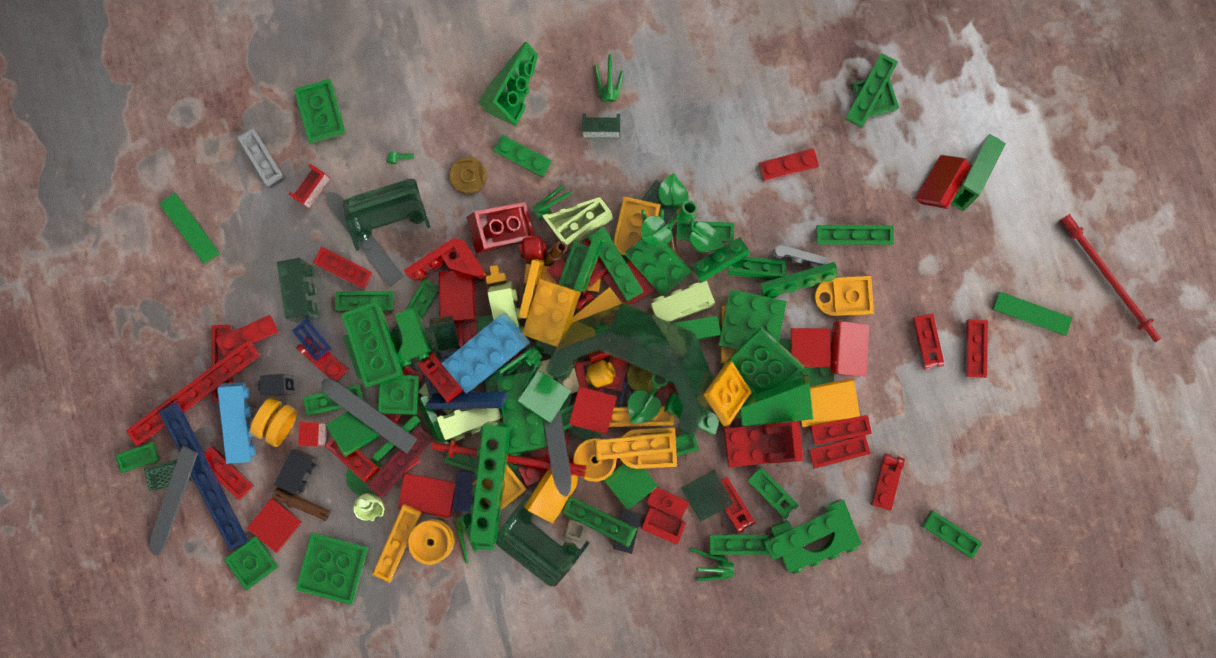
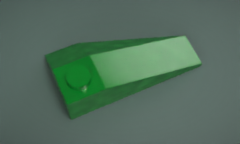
M527 42L521 45L487 86L478 102L490 115L513 126L517 125L525 111L526 104H524L526 94H529L530 90L528 84L530 77L534 74L538 54Z

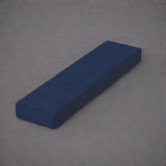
M461 392L448 403L440 393H433L427 402V406L430 410L502 408L507 399V392H468L467 394Z

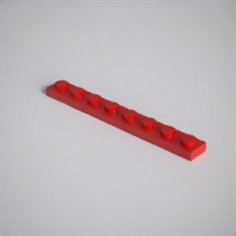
M247 340L126 430L127 434L136 446L142 445L166 427L159 411L178 402L183 413H185L215 391L222 383H226L261 357V354L251 340Z

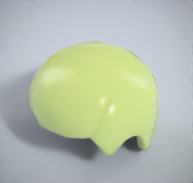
M374 493L362 494L353 503V512L361 520L374 521L377 516L382 517L384 514L383 502Z

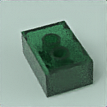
M300 257L276 262L285 318L295 323L319 319L320 306L315 299L317 287L315 283L313 284L312 276H314L313 266Z

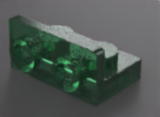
M453 315L429 319V327L426 328L427 337L432 339L431 349L432 352H436L438 359L442 358V350L460 348Z

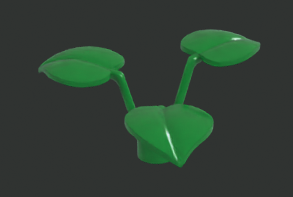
M672 173L659 187L658 198L665 206L672 205L674 209L679 208L677 216L666 225L664 220L658 216L646 218L641 226V239L650 246H665L673 237L672 232L668 228L678 219L682 221L691 219L690 230L692 233L689 236V240L694 249L699 252H710L722 248V240L712 226L701 221L697 222L694 226V219L696 218L694 214L697 212V206L693 201L688 200V191L679 181L676 174Z
M639 334L633 349L634 360L641 369H648L653 366L655 373L653 374L652 381L655 385L651 394L645 390H638L630 396L628 400L630 422L634 424L645 423L658 415L661 409V402L653 397L658 387H664L668 382L682 383L681 392L689 399H699L704 396L703 394L713 382V378L706 371L698 367L684 369L682 371V379L669 378L664 371H659L656 366L665 358L664 345L653 337Z

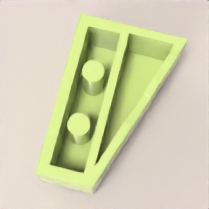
M598 197L577 204V206L569 209L564 208L559 212L543 215V218L560 243L563 241L567 244V251H569L574 241L580 243L590 234L611 221L613 216L603 200Z

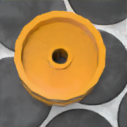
M274 397L268 398L255 415L251 424L250 434L258 439L265 437L266 443L278 447L291 431L297 418V409L289 405L282 407V401Z
M593 438L584 441L578 446L573 462L575 464L587 465L584 479L598 482L605 480L612 474L616 467L617 458L599 460L598 463L594 464L591 461V458L596 456L594 441L603 439Z
M438 519L426 520L414 527L408 540L409 551L413 558L427 565L437 564L449 556L455 544L454 532L451 527L443 520ZM430 538L434 540V545H430Z

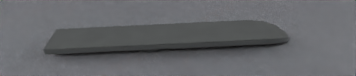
M328 192L327 201L331 210L388 285L391 287L404 277L350 205L340 195Z
M323 379L321 383L322 389L330 399L407 454L409 453L417 438L342 384L332 379Z
M559 409L551 423L548 424L544 421L553 480L558 492L563 497H567L571 491L572 481Z
M185 446L181 448L151 534L150 549L155 555H159L167 543L198 455L197 452Z

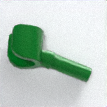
M389 152L387 162L397 164L398 159L414 158V154Z

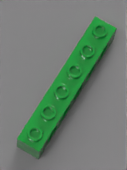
M488 421L480 428L479 437L482 438V442L477 450L479 465L475 468L477 483L473 486L472 496L475 499L474 504L470 508L472 523L469 524L467 532L470 535L469 542L493 545L497 541L511 425ZM490 439H494L497 442V448L490 446ZM487 459H492L495 462L494 468L488 466ZM485 478L492 481V487L486 486ZM482 498H487L490 501V506H485ZM481 517L487 520V526L481 524Z

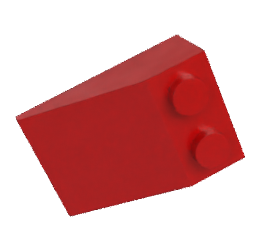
M526 202L474 211L466 217L476 254L521 243L523 238L535 236Z

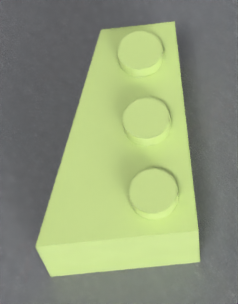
M512 281L489 285L488 296L493 319L495 320L500 315L507 313L523 333L524 326L520 327L519 322L522 319L519 317L520 308L516 306V301H518L516 289L513 290Z
M705 281L692 284L683 291L682 289L676 290L671 293V296L666 298L664 296L653 299L654 303H651L650 306L659 326L708 309L715 304L708 283Z
M500 408L458 409L446 416L437 417L445 440L453 439L455 441L465 438L464 434L468 432L472 434L480 432L481 426H484L488 421L501 423L500 419H503Z

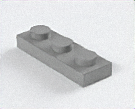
M254 128L237 138L266 186L269 187L284 177Z

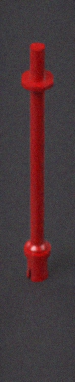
M1071 214L1059 220L1069 232L1068 236L1080 243L1139 321L1138 330L1144 328L1154 343L1159 341L1161 337L1151 325L1154 322L1153 318L1146 319L1083 236L1084 229L1082 226H1078Z
M452 440L451 444L432 443V450L449 452V457L453 458L455 453L477 457L478 449L456 446L455 440ZM509 454L507 456V462L551 469L550 461ZM569 461L571 475L585 478L587 465L570 463Z

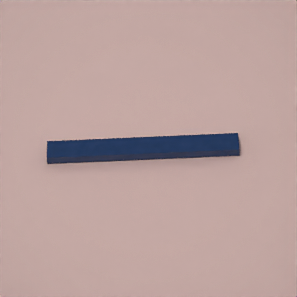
M174 403L159 411L179 452L182 446H185L198 453L191 476L228 549L231 550L246 543L248 539L179 403Z

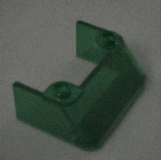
M415 179L396 182L349 197L343 201L346 226L356 251L360 250L359 241H366L373 233L372 229L407 218L415 224L425 221L427 229L431 228Z
M527 494L498 532L495 543L545 584L555 587L575 565L590 542L586 541L580 549L572 542H565L562 546L531 523L534 519L533 513L524 508L525 503L531 497Z

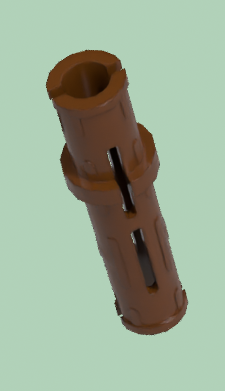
M279 487L275 489V494L272 495V499L287 504V507H294L325 522L329 518L328 514L330 515L331 510L300 498L298 494L294 495L284 491Z

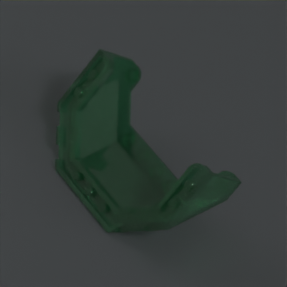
M626 303L572 323L554 350L546 367L549 376L558 380L568 379L578 358L597 350L638 366L674 383L684 408L678 421V430L681 434L693 439L709 403L703 394L714 380L695 333Z

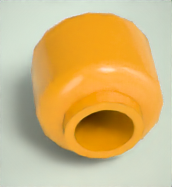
M600 360L588 366L585 378L589 385L592 384L595 388H601L612 383L613 377H615V370L610 362L607 363L604 360Z

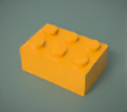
M540 279L523 334L556 347H563L581 292Z

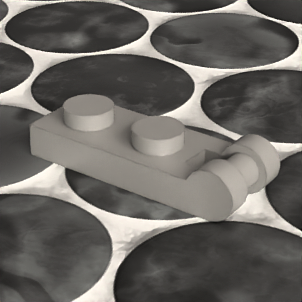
M779 245L773 251V256L776 259L785 257L792 259L791 262L795 264H810L811 268L828 264L829 261L827 257Z

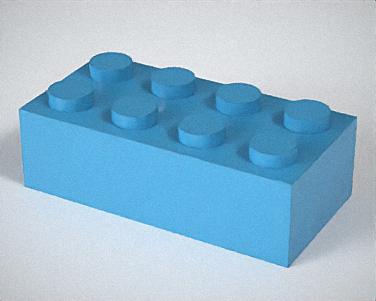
M504 313L442 364L467 394L529 345L530 342L509 315Z

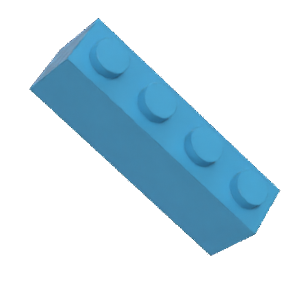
M246 382L222 383L218 387L226 464L251 462L254 455H256V445L252 444L253 436L250 434V418H252V408L248 406L250 389L246 387Z

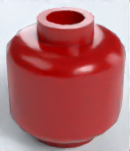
M540 236L525 237L522 243H519L521 258H524L527 262L535 259L542 260L544 253H547L546 241L542 242Z

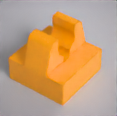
M497 265L490 266L491 275L485 276L488 285L507 282L506 274L500 273Z

